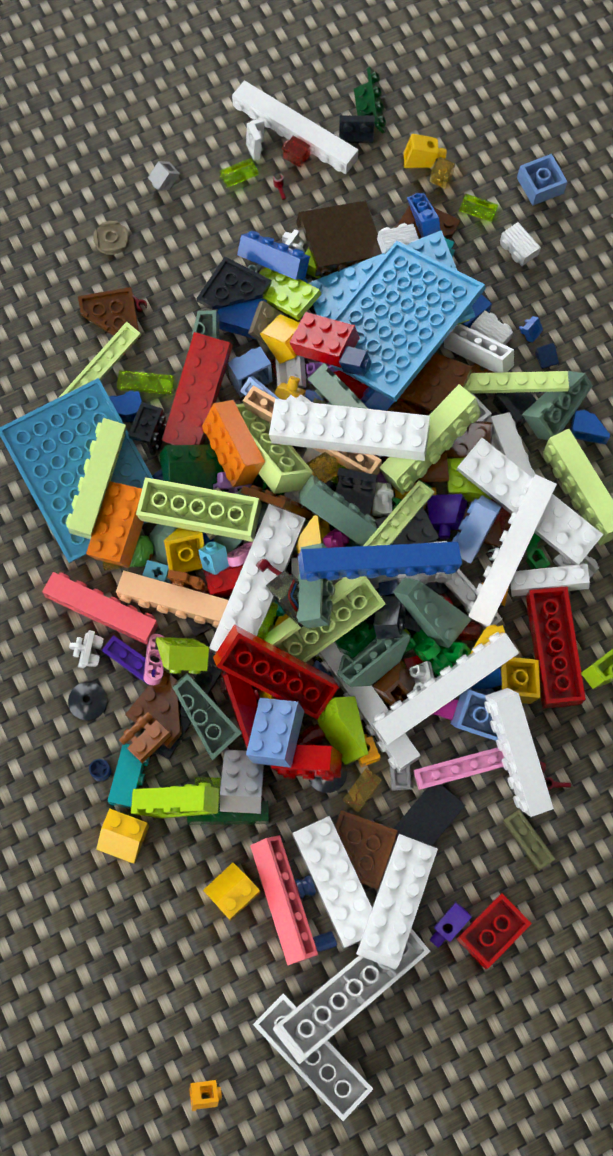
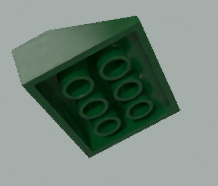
M166 445L159 455L164 481L213 490V484L217 483L218 473L225 472L222 465L219 464L218 457L214 449L211 448V445ZM224 489V490H221V491H222V492H228L229 489Z

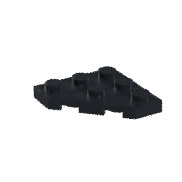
M224 256L196 299L198 303L212 310L263 298L271 286L272 280Z

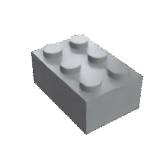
M224 751L220 788V812L261 814L264 764L253 763L247 757V751Z

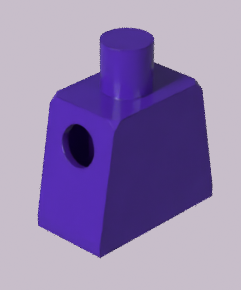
M463 494L432 495L428 500L429 520L434 529L439 530V538L449 539L450 530H459L467 506V500Z
M455 901L434 926V929L437 931L429 940L438 948L446 939L451 942L471 919V914ZM447 923L453 926L450 931H446L443 928Z

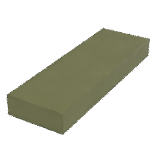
M520 809L503 820V823L538 871L555 860Z

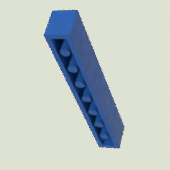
M458 542L301 549L298 556L301 580L307 579V581H317L327 578V580H337L343 577L356 579L362 576L376 578L381 575L395 577L400 574L415 576L420 573L434 575L439 572L453 574L462 565Z

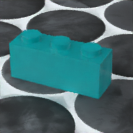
M130 744L122 745L107 801L110 805L127 809L132 807L133 789H139V785L142 786L144 783L145 774H143L144 766H148L150 760L149 757L141 763L127 749Z

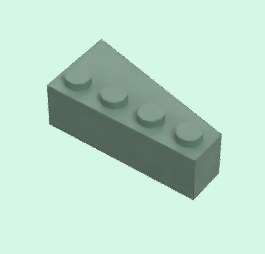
M325 363L308 378L317 388L315 392L322 399L325 397L329 401L328 405L368 409Z
M313 474L299 491V500L302 505L359 545L363 546L377 530L376 520L368 514L364 515L356 505L347 502L342 495L334 492Z

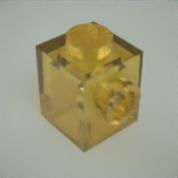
M439 157L431 171L430 182L446 189L453 176L455 163Z
M326 452L306 463L313 471L312 474L323 483L337 476V466H339V463L334 456L331 457Z

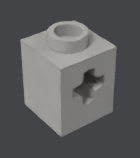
M158 161L148 179L157 190H170L180 173L170 162Z

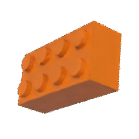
M234 400L213 403L202 425L203 431L210 441L211 448L214 449L218 462L222 465L226 478L230 481L232 487L252 484L265 461Z
M109 481L86 552L87 555L96 560L130 567L144 523L136 515L142 488Z

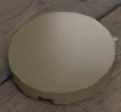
M117 221L103 222L94 231L93 239L95 246L106 255L121 253L129 244L127 228Z

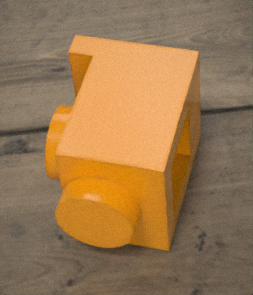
M366 734L364 737L366 745L370 747L368 755L358 759L361 767L378 762L381 758L373 737H367Z
M216 1080L190 1084L189 1091L192 1111L218 1107L219 1100H222L221 1087H217ZM207 1094L209 1098L202 1099V1095Z

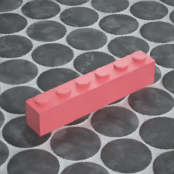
M53 572L42 591L46 598L145 645L148 644L150 636L154 634L158 627L153 615L149 613L142 614L138 612L136 607L132 605L125 606L121 604L119 599L112 596L108 598L104 596L102 591L95 588L91 590L87 588L85 583L78 580L74 582L70 580L68 575L61 572L59 574Z
M281 836L265 838L250 845L287 965L317 956L318 952Z

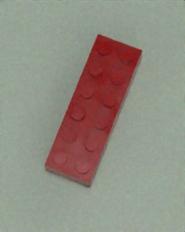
M194 332L162 441L174 445H204L206 434L203 431L202 425L213 403L217 401L233 347L230 342Z
M568 587L529 590L525 597L535 660H539L542 709L582 705L586 698Z
M235 624L213 657L218 668L279 700L298 702L303 708L304 713L317 720L339 688L332 676Z

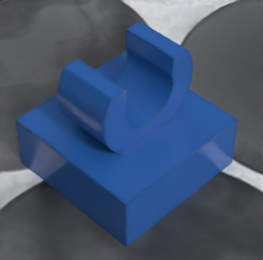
M532 316L530 320L526 319L524 327L519 326L520 332L525 334L527 341L532 343L543 331L539 318Z

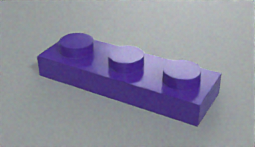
M113 635L102 649V652L146 683L144 681L146 658ZM152 669V677H155L156 669Z

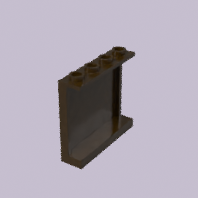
M366 200L298 213L296 224L298 228L303 229L316 266L315 277L328 276L334 272H340L344 268L382 254L377 241L378 233Z

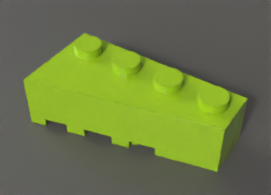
M613 649L581 672V675L592 689L613 682Z
M199 783V786L186 784L184 787L170 786L165 788L133 789L131 814L160 819L217 814L219 788L211 787L210 783Z

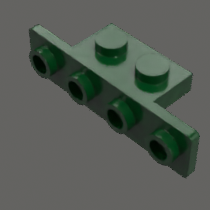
M368 67L369 82L354 88L357 116H375V127L383 134L386 132V119L383 116L384 105L381 101L380 77L377 71Z

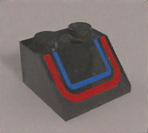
M283 571L270 581L266 587L284 613L302 628L303 625L297 619L299 581L293 574L290 576Z

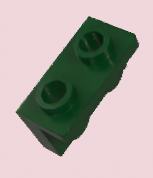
M364 620L334 643L341 653L354 658L377 636L374 626Z

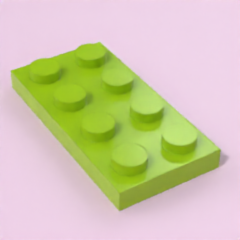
M264 267L259 272L262 276L272 280L271 286L261 299L267 300L269 305L297 320L305 314L322 294L320 289L300 279H292Z

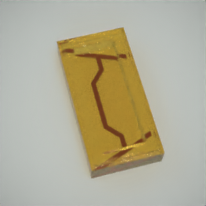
M365 768L342 801L359 813L382 779Z

